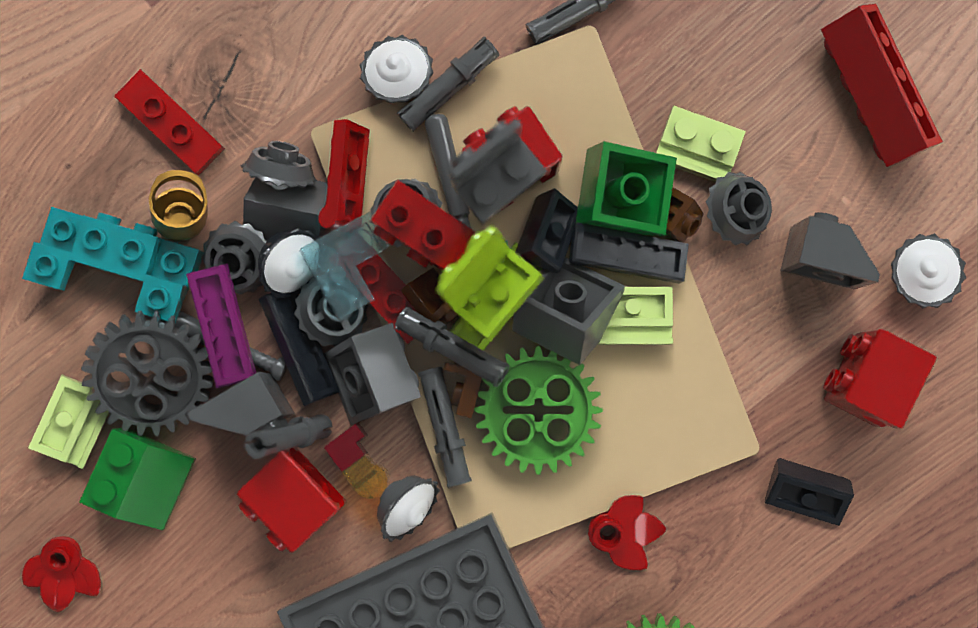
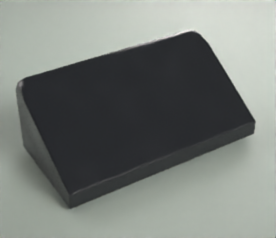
M555 188L538 195L532 206L515 253L529 264L559 273L572 239L573 225L576 223L578 207Z
M778 458L774 465L765 503L840 526L854 497L852 482L847 478Z

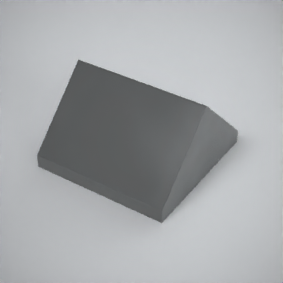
M254 178L244 197L243 224L250 223L254 230L262 231L266 241L276 233L285 230H311L313 235L320 236V243L322 244L325 228L320 225L318 216L321 209L326 206L327 182L316 181L313 186L307 184L305 188L296 186L277 190L271 185L262 183L259 178Z

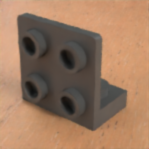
M517 118L508 125L505 121L499 122L484 136L487 140L486 143L476 151H473L471 147L464 150L451 163L454 167L449 172L452 188L482 224H485L547 173L545 167L521 140L522 124Z

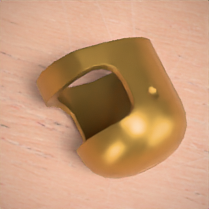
M171 170L158 175L151 187L148 199L152 223L158 233L167 239L174 241L190 240L202 231L208 216L207 195L200 177L183 170ZM182 180L196 186L203 199L194 191L181 187L168 189L159 194L156 199L155 194L161 185L169 181Z

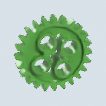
M536 346L534 356L529 357L526 350L520 348V360L515 361L509 354L505 355L506 363L510 366L507 375L498 387L493 386V384L482 378L490 388L488 392H478V397L486 401L484 406L474 408V412L485 414V420L476 424V428H488L490 433L482 439L483 444L492 441L496 442L497 445L492 452L493 456H497L503 451L507 453L505 466L508 467L517 459L520 460V472L524 473L528 464L531 463L534 464L536 474L540 475L543 464L548 463L552 472L555 473L557 472V460L562 459L570 467L572 466L570 453L575 452L582 457L585 455L580 446L582 441L594 444L595 440L587 432L589 428L599 429L601 427L600 424L591 420L593 414L603 412V408L592 406L591 400L599 397L601 393L596 391L589 392L587 389L595 380L594 377L582 379L579 376L585 367L584 364L572 369L569 366L570 360L563 358L561 361L557 360V353L553 351L549 352L548 357H543L541 347ZM513 379H523L527 382L530 391L525 400L516 402L510 399L507 394V386ZM553 379H561L568 386V395L560 402L553 401L547 394V386ZM539 398L544 406H571L573 412L571 414H543L541 421H535V417L532 414H505L503 407L532 406L535 403V399ZM516 418L527 421L530 428L528 436L521 441H515L507 434L508 424ZM557 418L563 419L569 429L567 436L560 441L551 440L547 434L548 424Z

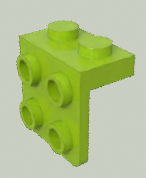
M489 226L484 232L480 231L472 237L467 245L465 255L457 264H451L443 271L436 292L456 314L490 342L544 279L539 271L509 248L500 231L494 226Z

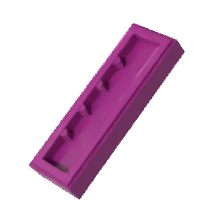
M228 264L187 273L216 388L240 383L256 374Z

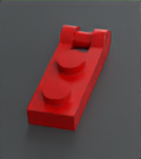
M348 119L334 120L330 167L327 178L326 206L321 209L318 218L322 227L338 230L340 233L351 236L355 235L361 226L370 129Z

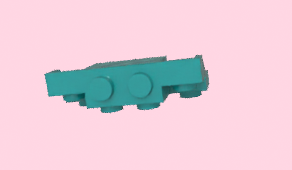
M51 207L40 243H33L22 279L65 291L76 262L143 282L134 312L142 311L144 315L152 317L155 311H159L160 319L167 321L174 315L176 324L181 306L190 288L186 274L199 271L203 251L157 237L158 231L155 228L135 223L134 229L120 226L122 219L98 212L97 219Z

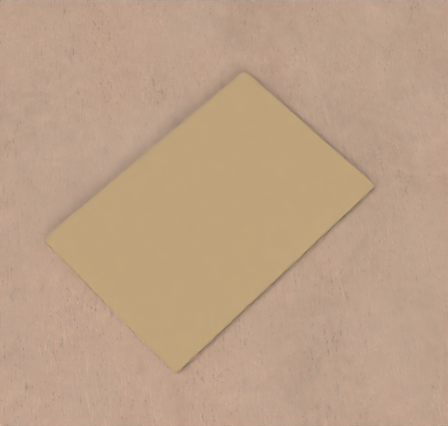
M593 26L580 28L491 62L474 77L476 81L471 86L465 85L434 113L443 114L447 117L456 157L462 153V148L465 147L463 140L467 136L481 128L488 132L498 124L496 119L514 106L519 111L529 106L561 152L563 158L557 175L543 184L540 180L535 182L514 199V203L494 215L485 224H482L469 209L470 215H468V220L472 230L477 233L480 231L484 232L489 226H494L500 231L504 240H508L509 248H511L514 242L519 244L532 206L538 195L555 188L578 207L588 148L605 141L643 150L598 32ZM414 98L405 103L395 102L390 104L385 101L336 119H348L370 129L362 219L357 233L406 285L433 267L440 276L443 271L430 264L427 268L420 266L406 256L409 251L407 247L402 245L397 248L395 245L384 244L380 238L372 233L374 227L369 223L372 216L370 209L374 205L378 192L395 180L416 179L419 182H428L430 188L438 191V198L443 203L441 209L449 213L429 143L425 121L412 132L397 114L399 110L408 105ZM334 121L317 126L311 132L312 140L327 178L330 167L331 138L333 136ZM668 232L664 236L646 235L675 241ZM570 242V245H569L567 254H566V256H565V257L568 258V259H569V254H570L571 242ZM688 262L686 264L685 280L680 284L587 267L625 287H672L673 344L597 345L581 363L585 367L579 376L582 379L594 377L595 379L587 389L589 392L596 391L601 393L599 397L591 400L592 406L603 408V412L593 414L591 420L600 424L601 427L599 429L589 428L587 433L595 442L594 444L581 442L580 446L585 455L582 457L575 452L570 453L572 462L570 467L562 459L557 460V472L555 473L552 472L548 463L543 464L540 475L536 474L534 464L531 463L528 464L524 473L520 472V460L517 459L508 467L505 466L507 453L503 451L499 455L493 456L492 452L497 445L496 442L492 441L484 444L482 442V439L490 433L488 428H476V424L485 420V414L473 412L472 418L456 415L458 406L452 405L460 439L464 438L466 444L462 448L472 481L448 488L440 453H435L434 446L437 445L418 373L436 367H442L443 369L445 362L454 364V361L435 350L430 353L423 348V343L416 339L409 345L404 341V353L410 369L418 377L419 392L421 394L420 398L411 401V405L457 528L493 512L508 547L512 548L604 513L610 509L615 500L622 496L640 495L645 497L758 453L759 443ZM377 312L382 326L387 325L388 322ZM514 315L484 350L506 363V354H509L515 361L520 360V348H524L529 357L534 356L536 346L541 347L543 357H548L551 351L512 331ZM458 317L450 323L446 324L448 331L455 323V321L458 319ZM557 354V360L561 361L564 357ZM571 361L569 366L573 369L578 364ZM443 370L451 402L456 382L464 383L466 376ZM513 379L507 386V394L513 401H523L529 395V385L523 379ZM553 379L547 386V394L553 401L560 402L568 395V386L561 379ZM482 380L479 391L488 392L490 387ZM477 397L475 408L484 406L486 400ZM536 398L532 406L503 407V412L505 414H532L535 417V421H541L543 414H571L573 408L571 406H544L541 403V399ZM561 418L553 419L547 426V434L551 440H563L568 434V425ZM513 419L507 426L508 436L515 441H521L529 434V424L524 419Z

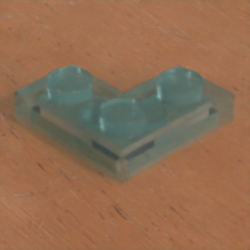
M371 212L307 244L299 250L338 320L375 300L356 265L389 247V244L372 233L375 226L369 223L372 217Z

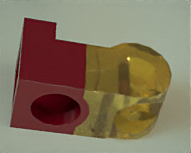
M356 423L324 446V449L360 496L367 499L376 498L389 486L390 475L383 465L373 461L360 443L368 434L360 423Z

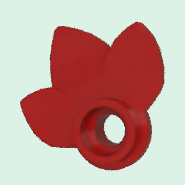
M625 495L613 502L607 513L594 517L588 527V536L591 544L600 551L608 552L615 565L629 570H643L648 567L643 546L655 541L666 532L665 525L656 516L642 512L644 502L643 497L640 495ZM605 526L614 528V532L609 536H603L600 533L601 529Z
M60 536L50 539L43 546L41 554L31 557L23 567V585L40 587V595L43 602L55 612H61L68 607L76 592L90 596H97L100 593L101 579L99 571L93 562L82 557L81 548L73 538ZM54 553L62 554L66 562L59 560Z

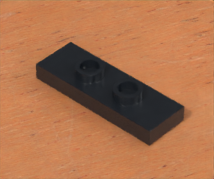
M577 222L573 225L568 263L680 284L685 280L689 244Z
M272 293L266 294L258 300L303 405L307 406L339 393V388L319 342L309 340L307 332L299 329V319L294 315L297 309L295 299L299 294H292L289 298L283 296L275 298Z

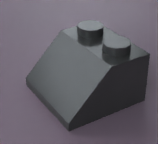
M816 212L814 216H809L791 226L780 271L854 290L878 283L880 273L851 226L838 223L839 218L837 216Z
M565 257L559 273L545 269L540 271L544 279L514 313L512 331L581 365L600 342L624 293L625 286L585 266L568 263L569 259Z
M393 323L352 336L324 353L340 392L338 394L350 425L421 397L418 377L410 369L404 353V341L400 334L396 332Z
M260 372L187 413L191 421L243 435L288 424L286 419L295 414L277 381L271 377V374Z

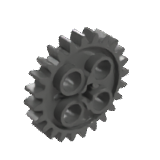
M138 311L135 322L132 323L123 314L119 320L120 328L112 322H108L104 328L106 335L97 332L92 340L96 346H88L85 355L90 360H85L81 367L82 371L90 373L84 377L82 386L94 387L89 391L86 397L87 401L100 400L95 411L96 414L108 410L111 413L107 422L109 425L118 419L123 421L122 430L127 431L132 424L137 425L139 436L143 435L146 427H151L155 436H159L161 426L164 424L171 432H175L177 419L183 424L188 425L190 418L187 413L201 405L199 401H208L210 392L205 388L212 387L214 377L207 375L212 372L210 362L203 361L208 357L206 347L197 349L202 336L200 334L190 338L187 336L190 324L186 323L177 329L174 327V315L166 323L160 322L159 311H155L151 321H146L143 312ZM146 342L153 347L154 352L149 354L141 353L134 344ZM119 353H124L127 356V358L120 357ZM172 365L181 366L185 369L186 374L174 376L168 371L167 367ZM149 370L155 373V375H149L148 378L142 375V373L146 374ZM115 371L123 372L129 377L130 381L118 382L112 377L111 373ZM170 390L178 391V393L172 394ZM148 394L156 395L162 400V403L157 405L150 404L143 396Z

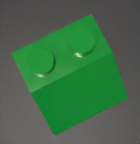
M605 141L588 148L586 151L576 223L579 222L643 235H666L677 157Z
M114 428L109 434L79 503L115 519L164 530L196 458L145 435L139 436L138 432L131 429L124 431L122 428Z

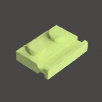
M673 106L656 153L677 157L675 168L716 182L717 177H725L728 172H731L746 131Z
M625 287L624 293L598 345L673 344L672 287Z
M61 375L28 448L83 469L109 413L107 410L96 414L95 411L100 400L87 401L86 397L94 387L82 386V382Z

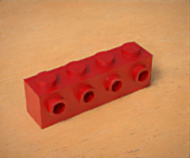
M876 3L858 6L821 29L825 38V49L835 59L841 71L840 79L842 85L852 94L857 105V116L861 123L868 128L874 140L873 149L880 160L884 161L886 167L903 162L943 142Z
M400 180L395 181L369 220V223L375 226L372 231L375 236L393 246L395 241H398L409 249L406 254L408 258L424 268H427L429 263H431L441 271H444L451 264L459 262L467 252L466 248L469 241L477 233Z

